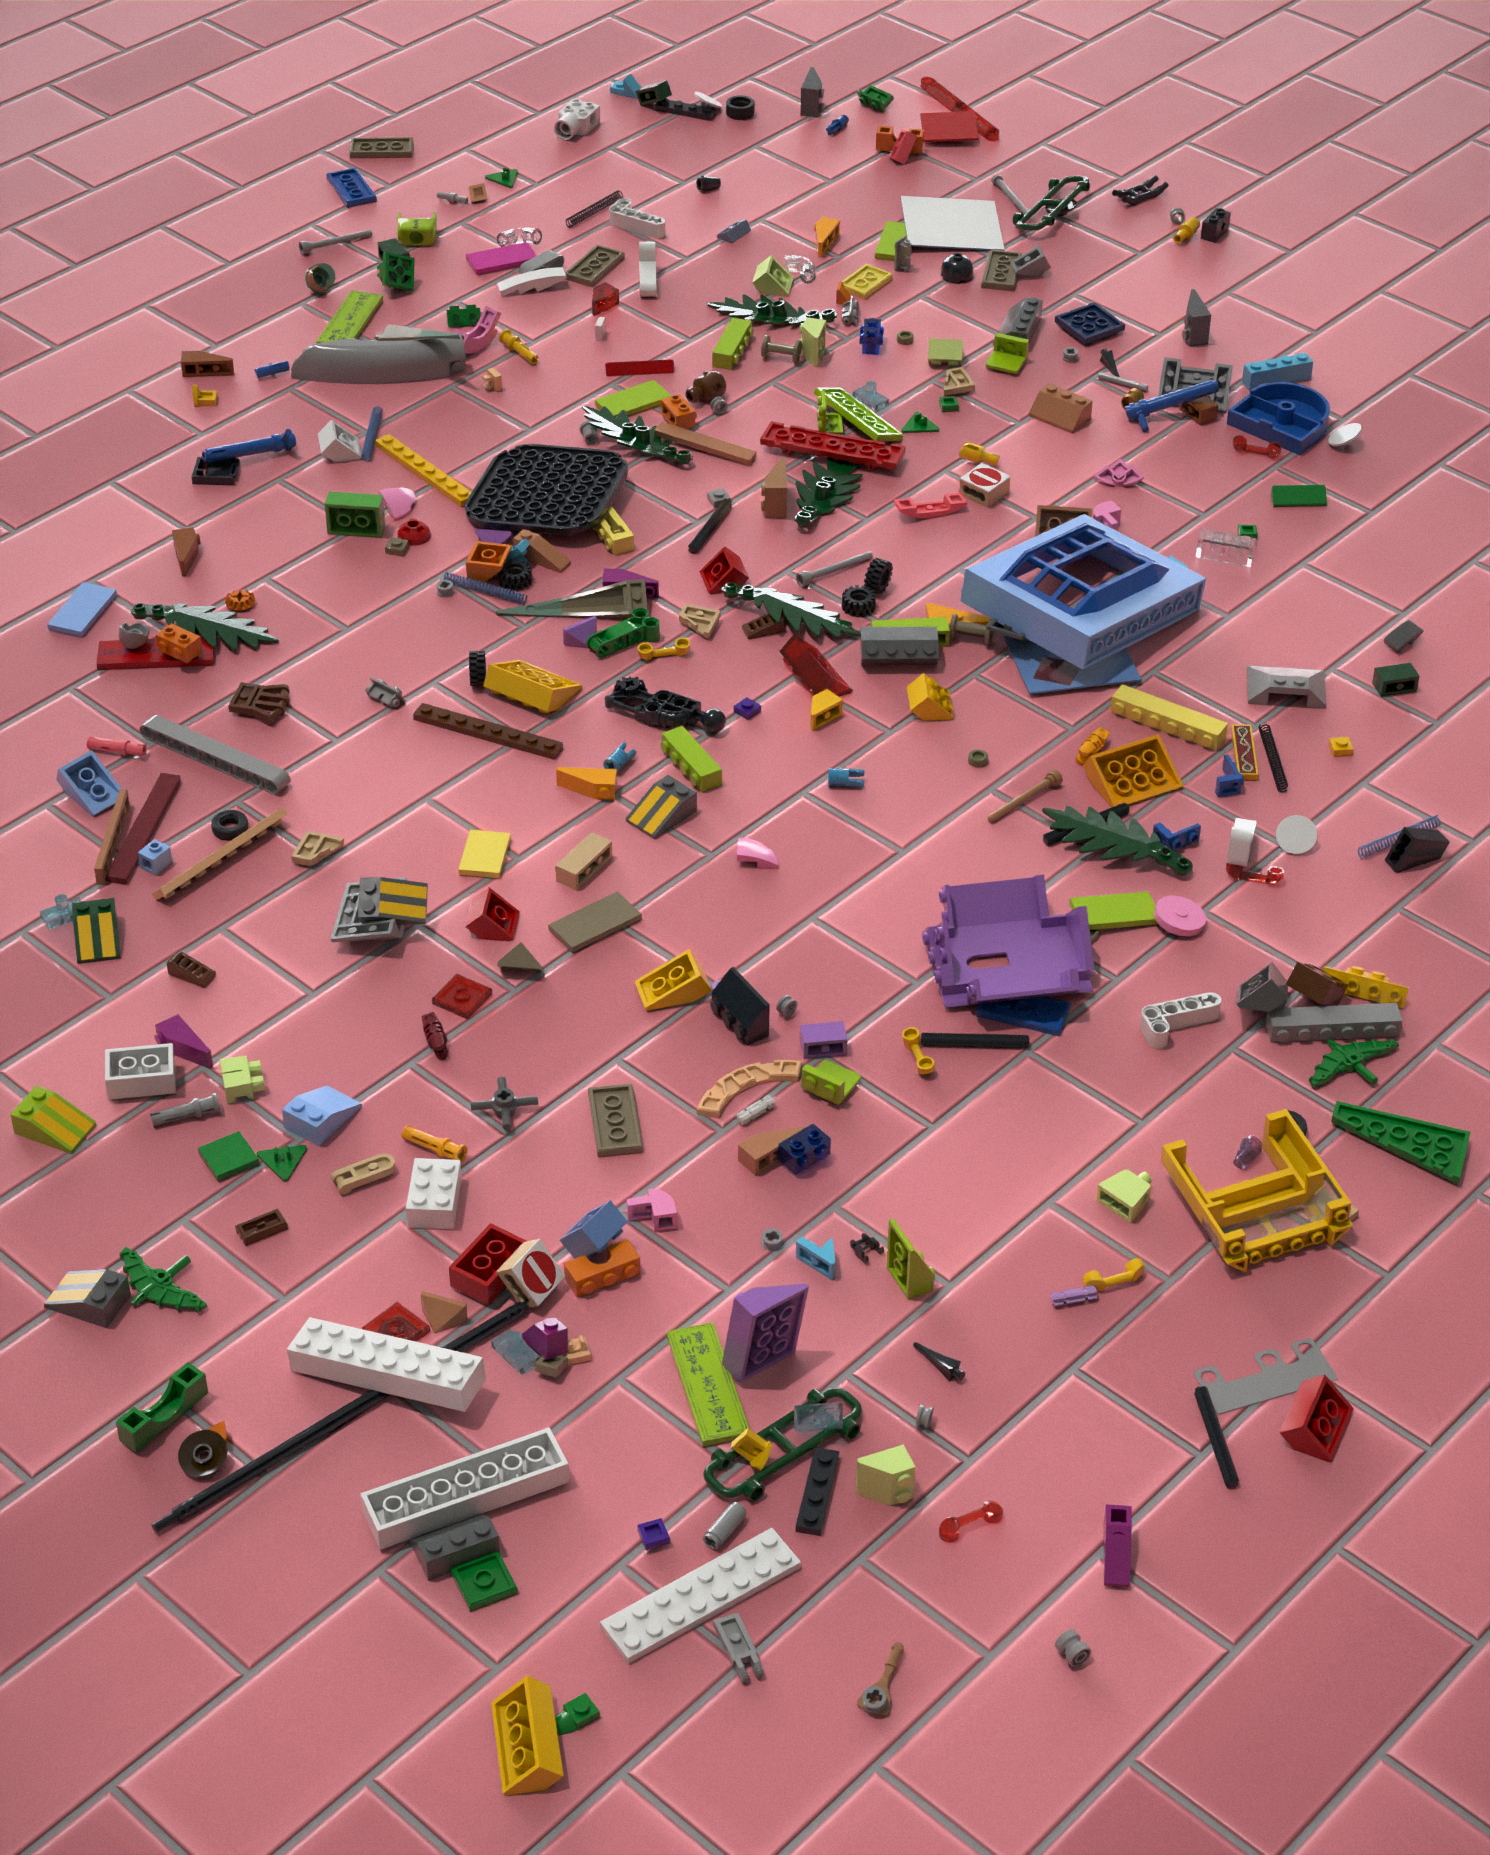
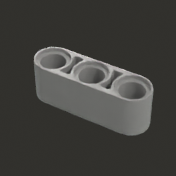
M547 250L524 262L520 266L519 274L545 268L562 267L564 257L552 250Z

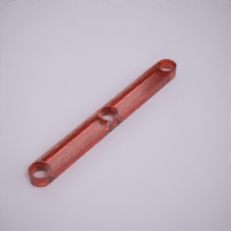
M932 77L921 78L920 87L951 112L974 111ZM974 111L978 133L988 141L999 140L1000 130Z

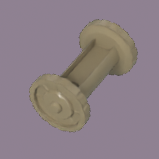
M765 335L761 347V356L766 358L769 352L793 355V362L798 363L802 351V342L797 340L794 346L772 343L770 335Z
M958 614L952 615L949 626L950 639H954L956 633L982 637L985 644L990 645L993 631L987 630V625L958 621Z

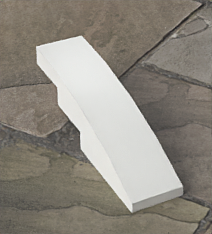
M563 267L545 268L519 274L497 284L502 296H505L517 289L520 294L536 288L537 292L566 279L567 276Z

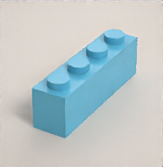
M1298 353L1296 355L1244 364L1242 383L1250 391L1266 383H1293L1311 379L1313 360L1306 353Z

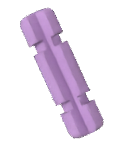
M1087 1286L1084 1290L1076 1288L1065 1290L1063 1293L1059 1291L1051 1294V1302L1055 1307L1062 1306L1065 1302L1067 1305L1084 1302L1085 1299L1090 1301L1097 1298L1095 1286Z

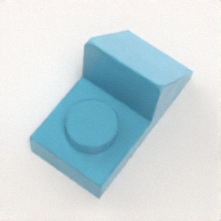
M628 74L623 81H616L610 87V93L638 99L635 91L642 87L631 74Z
M525 538L513 546L506 561L509 563V560L515 562V559H519V562L523 560L525 563H529L524 555L527 553L526 548L531 543Z
M803 1236L796 1241V1258L830 1280H833L835 1278L833 1238L828 1240L822 1247H818L814 1242L807 1240Z

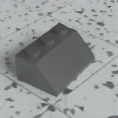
M1272 962L1238 986L1236 1005L1239 1008L1271 1012L1273 1009L1279 1010L1287 1003L1288 986L1285 985L1287 980Z
M482 1514L410 1540V1544L428 1581L451 1573L450 1568L497 1550L500 1553L499 1535L490 1517Z

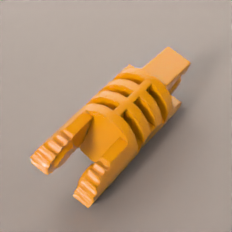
M1102 727L1092 732L1080 745L1078 755L1076 756V763L1083 765L1089 756L1097 754L1105 745L1110 732Z

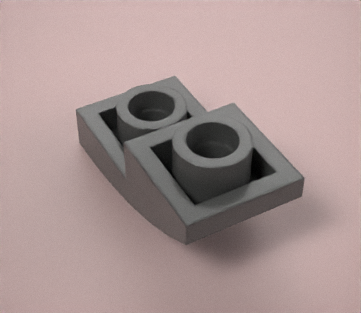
M1407 620L1384 638V643L1399 653L1408 643L1412 644L1424 630L1410 620Z

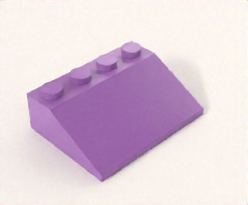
M807 1284L757 1287L741 1292L734 1297L722 1365L739 1382L750 1378L795 1353L809 1290Z

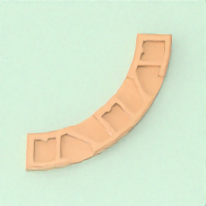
M774 1060V1063L766 1064L758 1062L726 1074L716 1082L713 1088L704 1094L698 1105L697 1115L719 1118L725 1105L734 1096L758 1084L773 1081L798 1082L802 1061Z

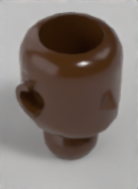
M704 371L703 375L694 379L693 387H689L686 390L687 400L691 403H696L699 400L710 402L715 397H721L727 388L725 378L718 371Z

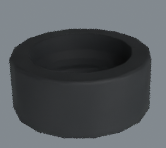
M737 95L730 97L726 101V114L730 118L748 119L755 113V102L751 97Z

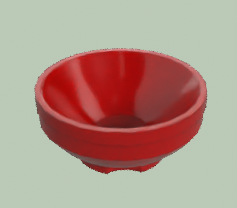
M409 519L397 531V538L408 540L410 546L424 544L431 536L429 527L417 519Z

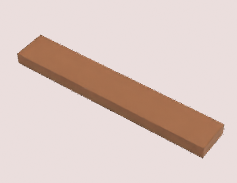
M661 422L654 429L655 436L745 465H750L756 458L757 451L665 422Z
M127 789L119 790L94 867L96 883L104 885L106 882V874L110 869L129 810L130 801Z

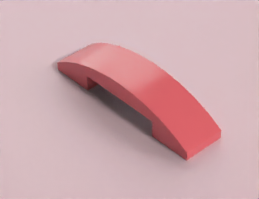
M961 493L944 494L942 501L914 503L911 498L894 499V504L899 512L906 516L935 518L967 506V501Z

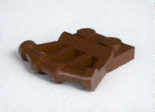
M241 682L228 705L229 712L247 714L248 718L253 715L262 719L267 725H271L278 716L285 713L286 707L290 703L288 697L290 693L289 686L286 684L264 686Z

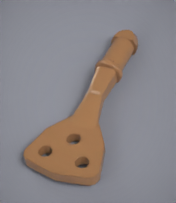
M900 1642L892 1646L888 1661L885 1662L883 1676L877 1683L872 1685L879 1686L885 1691L886 1707L880 1713L870 1714L883 1717L889 1715L891 1697L888 1691V1682L893 1672L897 1670L898 1661L904 1652V1646ZM862 1693L857 1700V1706L866 1711L863 1706ZM874 1695L870 1699L871 1704H875L876 1701H879V1698H876Z

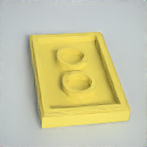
M865 264L842 282L849 294L866 299L891 281L893 274Z
M470 829L458 869L459 875L500 879L511 840V833Z

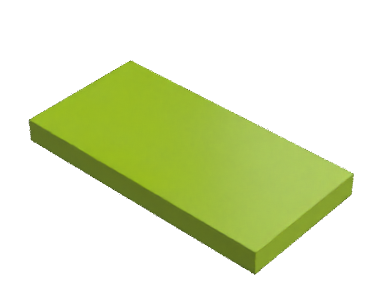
M886 221L875 251V258L894 261L896 241L905 235L907 236L905 223Z
M655 380L595 399V405L600 410L604 406L607 407L614 418H616L621 410H625L627 415L630 416L661 405V399L671 397L672 395Z
M1149 891L1073 897L1069 900L1072 910L1080 906H1087L1090 930L1158 924L1153 914L1156 905Z

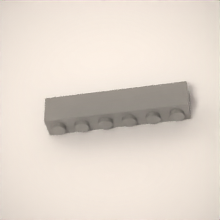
M1397 1003L1280 1008L1279 1010L1273 1009L1271 1012H1267L1266 1028L1270 1042L1399 1037L1402 1026V1017Z

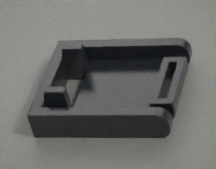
M197 457L191 476L192 484L234 485L240 466V459L232 458L208 463L207 461L204 462L202 457Z

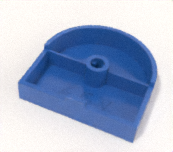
M1289 382L1266 383L1251 389L1248 396L1228 410L1227 425L1297 455H1301L1325 435L1330 406L1322 394L1307 386Z

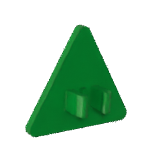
M503 168V172L485 175V179L508 188H513L518 170Z
M915 412L901 429V432H939L940 428L923 416L922 413Z
M307 1146L274 1147V1149L258 1151L257 1157L282 1181L286 1182L307 1151Z

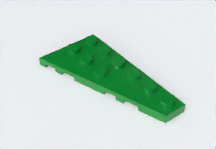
M1336 1101L1331 1120L1332 1123L1459 1185L1470 1131Z

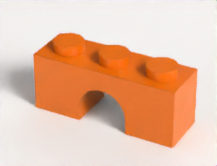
M878 125L876 150L883 152L893 150L897 141V137L893 132L894 127ZM909 128V132L917 135L910 153L922 154L924 130Z
M625 1239L607 1247L606 1263L594 1264L588 1260L586 1255L565 1262L564 1274L566 1276L564 1278L575 1296L580 1297L640 1274V1256L630 1241Z

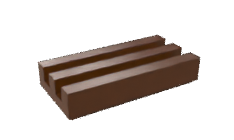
M277 1208L235 1225V1229L241 1240H243L244 1245L247 1246L288 1229V1224Z

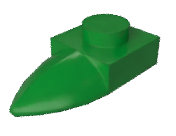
M586 1692L563 1705V1711L555 1717L557 1735L577 1731L600 1718V1711Z

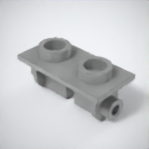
M906 235L895 243L894 271L901 268L904 272H907L911 268V258L907 256L911 255L912 243H910V240H906Z
M851 295L850 301L843 304L842 323L845 325L854 323L857 327L860 306L858 301L854 300L853 295Z
M370 677L372 684L365 689L368 696L378 701L380 700L391 708L398 707L400 701L406 702L399 688L396 686L390 687L383 680H376Z

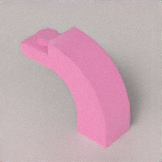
M485 306L477 325L471 331L464 333L456 329L454 334H461L465 353H477L492 342L498 332L495 327L502 313Z

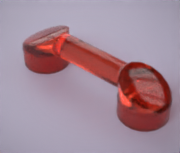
M1242 435L1233 438V447L1240 453L1247 451L1267 455L1268 458H1275L1282 451V445L1278 442H1271L1268 444V448L1248 445L1247 438Z
M1226 863L1227 873L1235 879H1247L1274 884L1284 878V869L1280 867H1269L1267 874L1243 871V866Z
M987 1500L983 1503V1507L960 1517H947L940 1524L939 1537L945 1542H954L959 1538L960 1527L981 1518L988 1523H998L1002 1519L1003 1509L998 1503Z

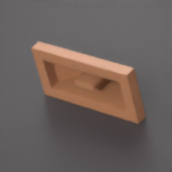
M422 1291V1311L434 1333L466 1323L468 1320L467 1303Z

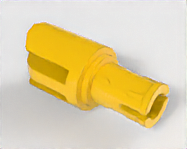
M1192 217L1182 223L1178 228V233L1173 236L1174 242L1180 244L1184 239H1190L1200 227L1199 219Z
M968 441L963 444L959 452L961 458L976 463L983 461L997 466L1000 455L985 451L983 446Z

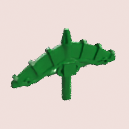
M1329 1039L1327 1043L1332 1051L1329 1054H1324L1321 1064L1314 1067L1316 1072L1314 1076L1309 1078V1082L1313 1087L1326 1084L1335 1074L1342 1071L1351 1073L1357 1071L1374 1085L1378 1082V1078L1363 1065L1364 1061L1371 1057L1389 1054L1390 1051L1399 1047V1043L1393 1041V1039H1389V1041L1370 1039L1369 1042L1357 1043L1352 1041L1351 1044L1341 1045Z
M127 1247L119 1253L120 1258L124 1259L125 1262L123 1272L127 1273L130 1277L129 1285L130 1287H135L138 1291L137 1295L130 1302L132 1306L145 1300L156 1302L157 1306H162V1304L174 1306L176 1310L188 1308L200 1312L201 1309L208 1307L207 1303L201 1300L197 1294L182 1290L173 1283L172 1278L191 1263V1259L187 1255L183 1256L165 1271L162 1268L153 1269L151 1266L146 1265L143 1258L136 1251H132Z

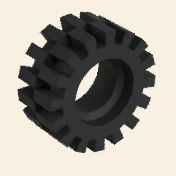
M876 557L870 562V567L867 568L868 572L865 573L864 586L865 588H871V590L878 594H882L886 587H888V582L891 581L890 576H892L893 572L891 571L893 567L891 562Z
M515 559V562L509 560V563L506 561L502 570L498 572L500 586L511 591L512 589L518 591L519 588L521 590H524V587L528 588L532 583L531 565L529 566V563H525L523 560L519 562V559Z
M855 585V588L850 586L849 589H845V592L843 591L842 610L846 614L850 613L852 617L853 615H856V617H859V615L866 617V614L869 616L871 612H874L876 606V593H874V590H871L869 587L865 588L863 585L862 587Z
M469 651L470 686H484L486 678L485 651Z

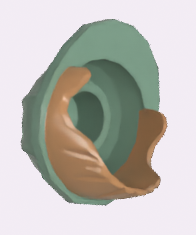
M326 263L313 265L307 270L305 275L308 288L316 293L328 291L336 279L334 269Z

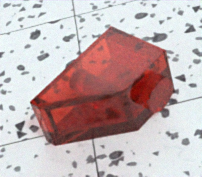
M606 282L593 288L592 315L596 316L619 304V289Z

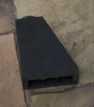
M1404 827L1386 856L1385 861L1395 872H1401L1440 859L1450 841L1439 830Z

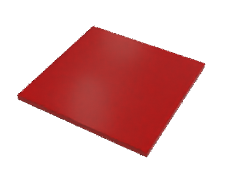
M974 111L920 113L921 127L924 130V142L979 140Z

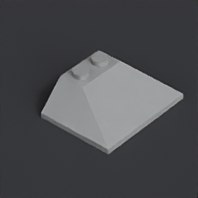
M1164 357L1158 396L1209 380H1216L1219 390L1206 397H1209L1218 404L1219 412H1226L1233 365L1216 363L1215 370L1181 366V359Z
M1247 665L1248 704L1267 705L1269 693L1306 695V708L1326 709L1324 670Z
M406 877L393 878V879L407 880ZM360 882L346 884L330 938L331 942L402 938L405 925H397L395 919L361 922L358 918Z

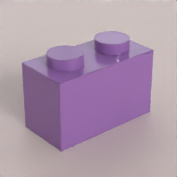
M844 1022L800 1025V1045L803 1059L847 1055V1035Z

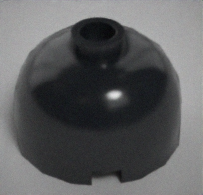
M954 253L943 261L941 276H943L944 281L953 284H959L963 280H965V283L969 282L973 278V264L967 256L961 253Z

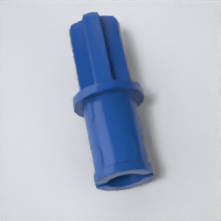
M841 115L838 119H834L832 124L826 127L827 134L831 135L837 130L840 131L848 123L849 118L846 115Z
M282 361L255 368L256 377L275 376L276 373L290 370L288 361Z

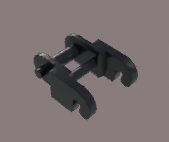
M866 1233L861 1235V1239L857 1241L852 1239L850 1241V1247L855 1250V1255L863 1263L869 1262V1257L867 1255L864 1256V1250L869 1247L879 1254L884 1253V1248L880 1247V1243L874 1237L870 1238ZM862 1243L867 1244V1245L864 1246V1247H861V1246H860V1244H862Z

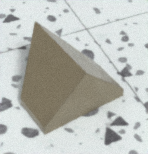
M521 942L501 958L497 964L500 969L543 972V967Z

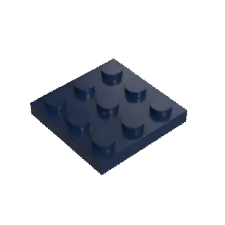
M1095 302L1055 316V323L1084 344H1090L1096 340L1124 331L1126 325Z

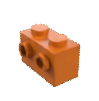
M680 394L661 399V415L670 424L684 429L695 426L697 413Z
M172 623L156 634L158 650L185 663L190 662L202 653L200 636Z

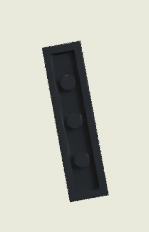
M668 98L655 104V111L712 121L717 115V109L710 106L683 103L682 101H673Z
M815 1447L795 1532L821 1536L839 1461V1451Z

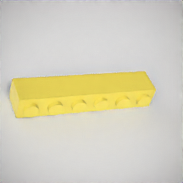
M1123 684L1112 695L1110 708L1112 713L1215 751L1226 739L1227 722Z

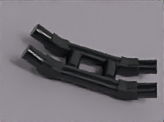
M1154 175L1151 179L1140 185L1123 190H1113L1112 195L1122 198L1124 203L1136 204L1139 201L1160 195L1169 185L1167 182H1164L1153 190L1149 189L1159 180Z

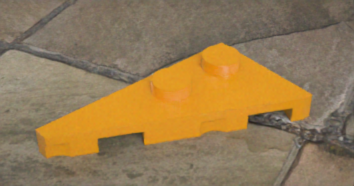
M926 603L925 606L927 618L947 617L949 626L953 614H958V621L987 625L989 620H993L987 616L932 603Z

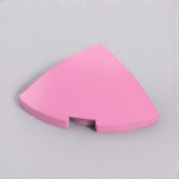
M1119 459L1110 467L1106 465L1094 474L1097 480L1111 486H1129L1144 479V476L1135 467H1129L1122 459Z
M389 488L379 491V495H383V502L387 505V512L395 521L407 516L411 512V505L415 506L416 504L415 493L411 489Z
M738 838L737 861L757 862V868L778 869L776 855L771 849L758 841Z

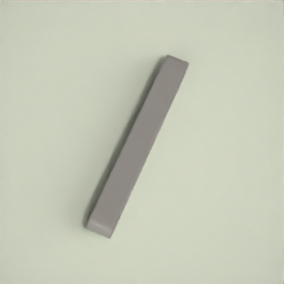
M153 715L140 726V733L145 739L268 793L276 795L291 782V778L285 770L161 716Z

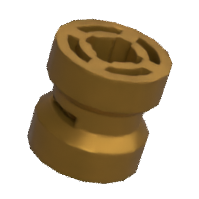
M1131 389L1122 398V407L1125 409L1126 406H1129V403H1138L1139 400L1144 399V394L1139 389Z

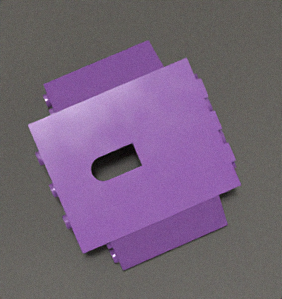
M1044 874L1035 875L1031 878L949 886L948 884L941 887L939 900L944 905V911L941 914L942 922L937 926L927 927L925 931H922L923 944L927 947L929 964H932L935 983H938L945 1008L1093 991L1090 977H1092L1091 970L1095 969L1087 906L1077 907L1067 914L1049 916ZM1006 954L1010 965L975 969L968 966L967 962L976 957Z

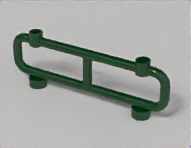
M1068 176L1060 181L1058 179H1050L1048 184L1049 192L1025 215L1023 213H1015L1013 215V224L1020 230L1031 231L1040 230L1045 226H1053L1055 217L1081 191H1089V178L1085 176ZM1078 182L1077 187L1064 200H1051L1065 184ZM1042 206H1057L1048 216H1043L1040 223L1025 224Z
M834 1387L823 1392L816 1388L812 1389L807 1395L808 1401L756 1433L764 1440L772 1437L788 1452L787 1454L737 1486L727 1488L713 1476V1473L718 1469H726L731 1464V1461L739 1457L740 1454L733 1449L726 1453L722 1449H717L711 1455L712 1462L704 1469V1480L722 1497L735 1498L743 1494L751 1502L757 1501L765 1491V1487L760 1482L838 1432L847 1440L855 1438L861 1429V1425L857 1420L862 1414V1406L853 1395L843 1388ZM830 1398H841L852 1408L850 1414L798 1447L780 1432L781 1429L811 1410L824 1407Z

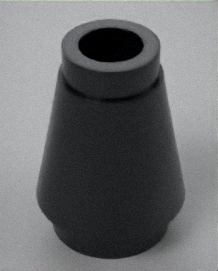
M701 176L697 178L696 185L698 190L704 192L720 187L721 180L719 177Z

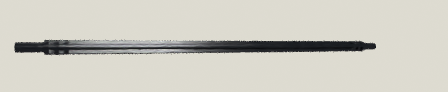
M529 1299L515 1303L442 1348L458 1352L465 1351L525 1315L526 1311L530 1309L527 1304ZM375 1390L368 1391L174 1507L171 1513L152 1523V1529L157 1533L176 1521L184 1520L391 1394Z

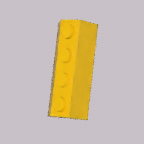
M527 1675L491 1702L502 1793L506 1796L544 1791L564 1777L551 1687Z

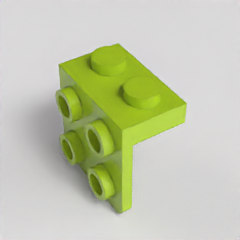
M996 333L994 351L986 361L985 366L992 370H1000L1009 374L1018 373L1028 358L1029 340Z
M821 391V396H818V431L843 435L842 415L839 413H826L825 391Z
M823 1060L817 1068L808 1064L802 1068L801 1088L840 1105L860 1082L861 1076L831 1061Z

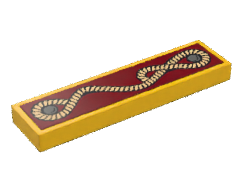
M1232 724L1231 735L1236 768L1243 775L1244 780H1258L1251 725Z

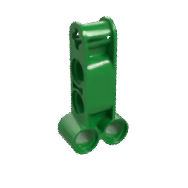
M636 608L632 611L631 618L592 634L587 639L586 645L589 649H593L598 657L603 658L642 640L656 642L660 639L659 620L655 617H649L647 609Z

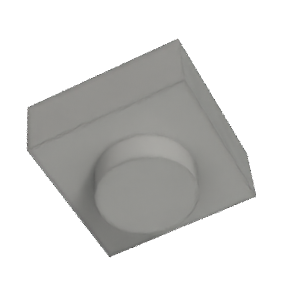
M724 488L707 492V499L714 508L718 507L725 498L731 500Z

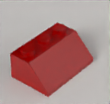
M1325 1374L1304 1380L1299 1387L1280 1434L1294 1450L1327 1462L1332 1461L1354 1408Z

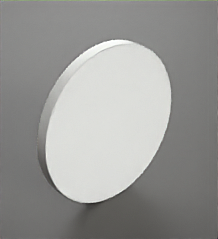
M695 92L694 95L702 100L700 106L722 108V105L713 98L700 92Z
M1353 423L1339 428L1329 437V444L1333 447L1352 445L1351 441L1360 435L1362 427L1360 424Z
M1300 815L1289 816L1278 825L1276 840L1280 848L1285 852L1293 855L1304 854L1314 847L1317 841V829L1314 823L1307 817Z

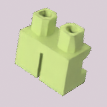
M247 1055L220 1059L227 1104L236 1102L235 1097L240 1096L254 1099L253 1092L265 1090L260 1060L248 1062Z

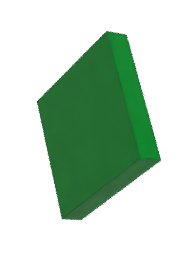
M240 1131L198 1147L199 1155L217 1181L259 1165V1158Z
M498 1550L450 1568L451 1575L470 1612L518 1594V1588Z

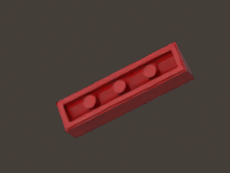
M674 360L606 362L605 371L607 376L674 373Z

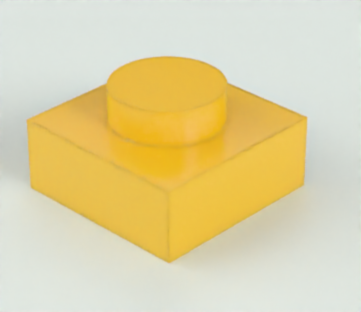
M1349 737L1329 738L1328 745L1333 757L1353 755V747Z

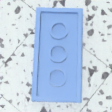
M82 582L47 624L48 630L83 637L116 597V589Z

